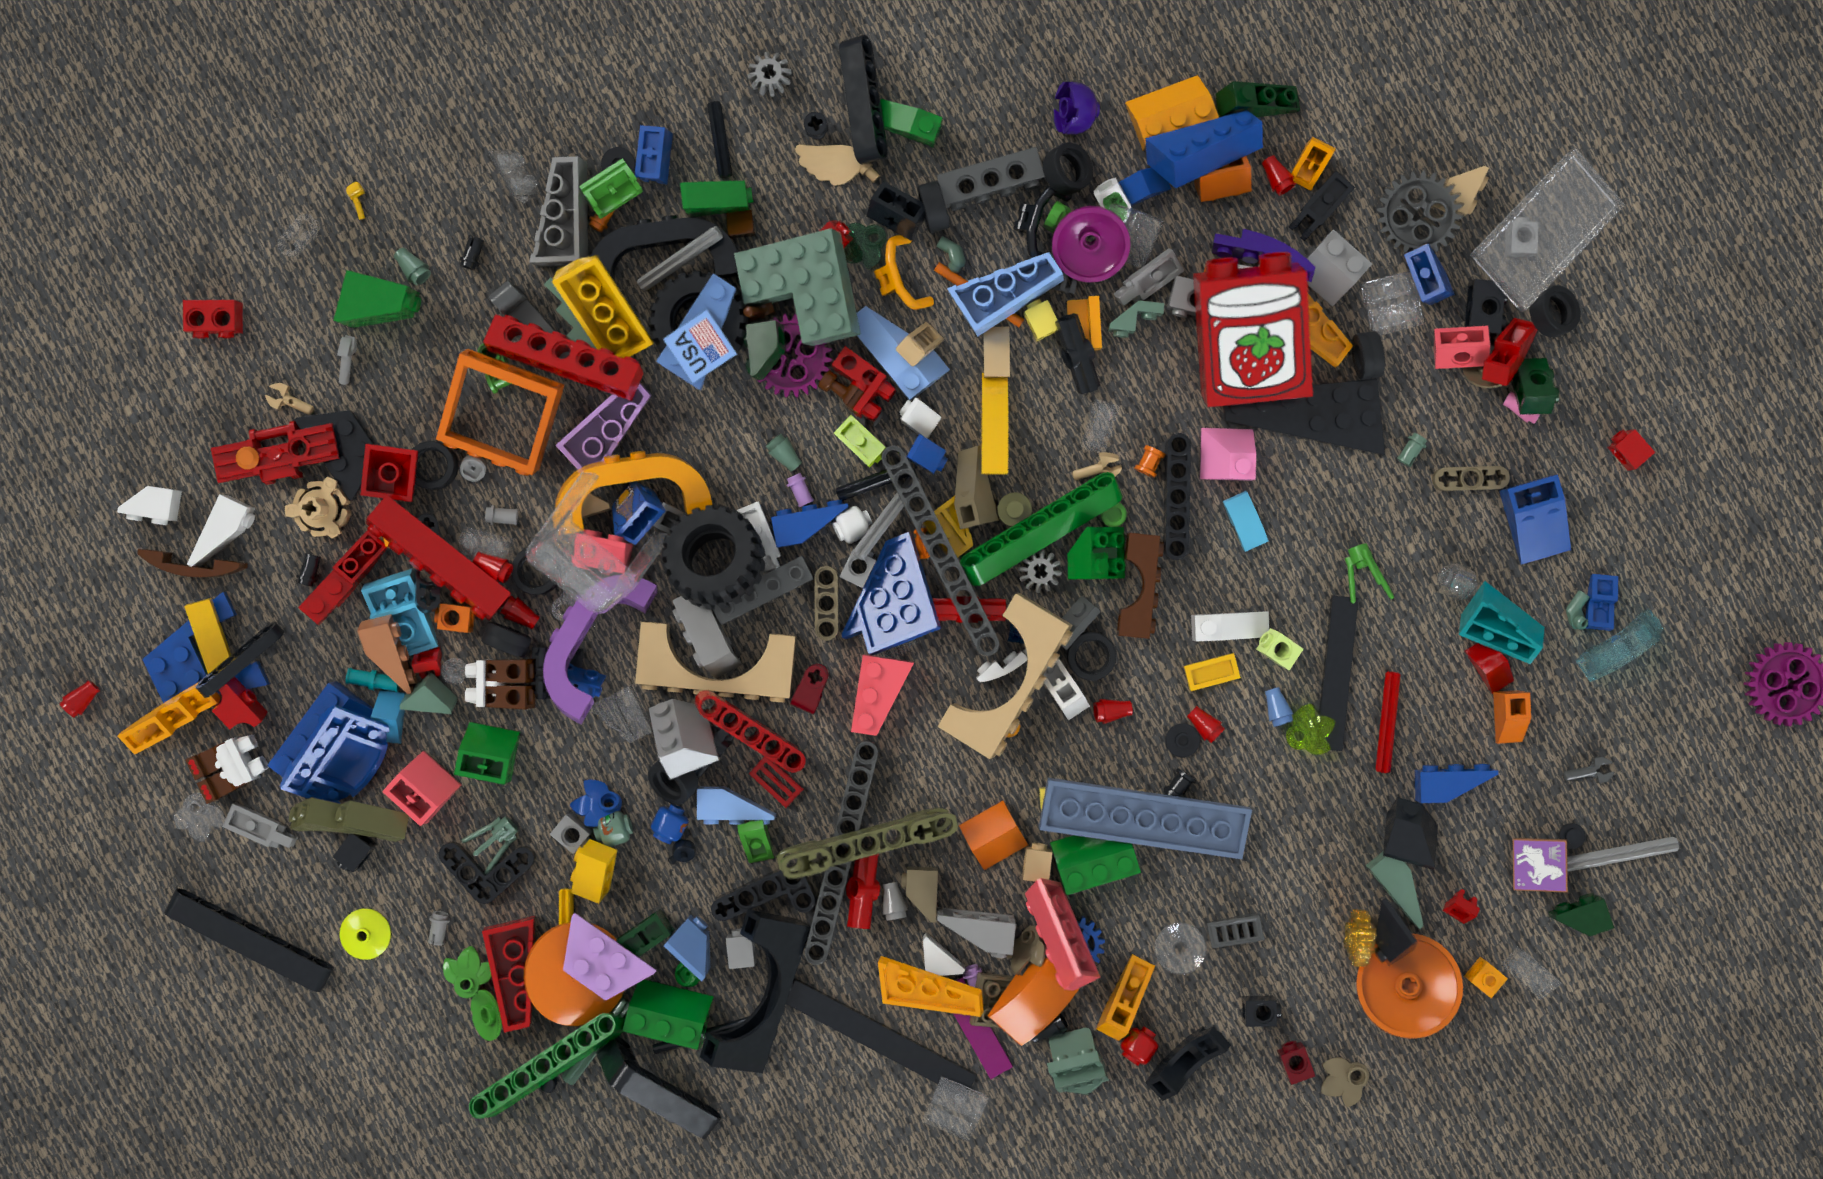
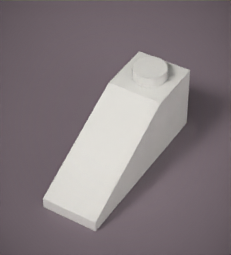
M219 494L187 565L191 567L202 566L245 532L246 528H250L255 519L253 514L255 508L228 495Z
M1269 611L1191 615L1192 641L1261 638L1264 633L1269 631Z
M1025 649L1023 652L1027 656V650ZM1059 658L1053 668L1048 666L1044 673V676L1047 677L1044 684L1068 720L1090 707L1083 693Z

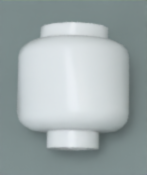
M852 506L836 516L835 522L832 525L840 541L844 540L846 543L852 544L864 537L869 530V525L872 524V520L866 510L862 512L857 506Z

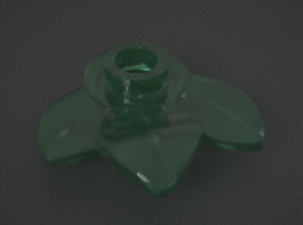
M858 222L848 224L847 227L851 231L849 234L853 240L844 249L846 262L855 264L863 261L864 266L868 270L875 267L881 260V248L885 245L887 239L884 229L874 224L867 227ZM871 235H878V240L871 242L869 240Z

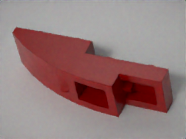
M367 530L332 567L334 570L298 608L317 625H320L336 607L339 608L372 570L388 547Z

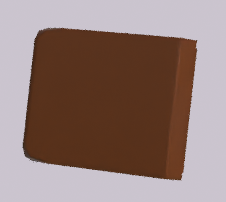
M752 210L726 213L728 236L730 239L755 236Z

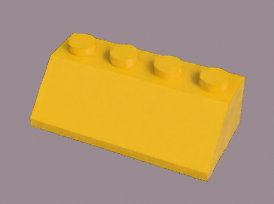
M597 255L579 258L556 271L552 283L598 350L605 348L612 351L615 356L624 358L625 356L630 357L653 345V340Z

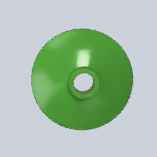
M484 989L478 990L471 1000L472 1020L479 1035L487 1041H492L498 1038L502 1027L498 1003L489 991Z

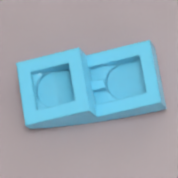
M1247 491L1223 501L1229 520L1234 526L1242 549L1245 552L1268 542L1263 525Z

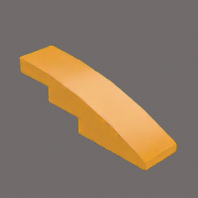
M196 683L137 720L119 733L118 738L135 755L171 736L177 728L194 720L200 712L218 704L221 696L215 692L213 695L204 698L196 689L198 684Z

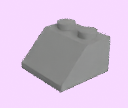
M1333 229L1307 257L1316 267L1312 282L1307 281V285L1333 307L1368 270L1372 263Z

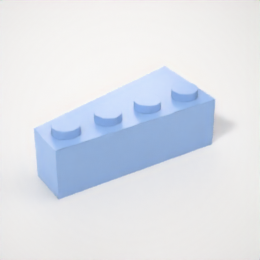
M1048 252L1017 263L1015 266L994 271V273L987 276L977 277L969 280L967 283L959 286L955 285L947 289L978 337L1064 281V276Z

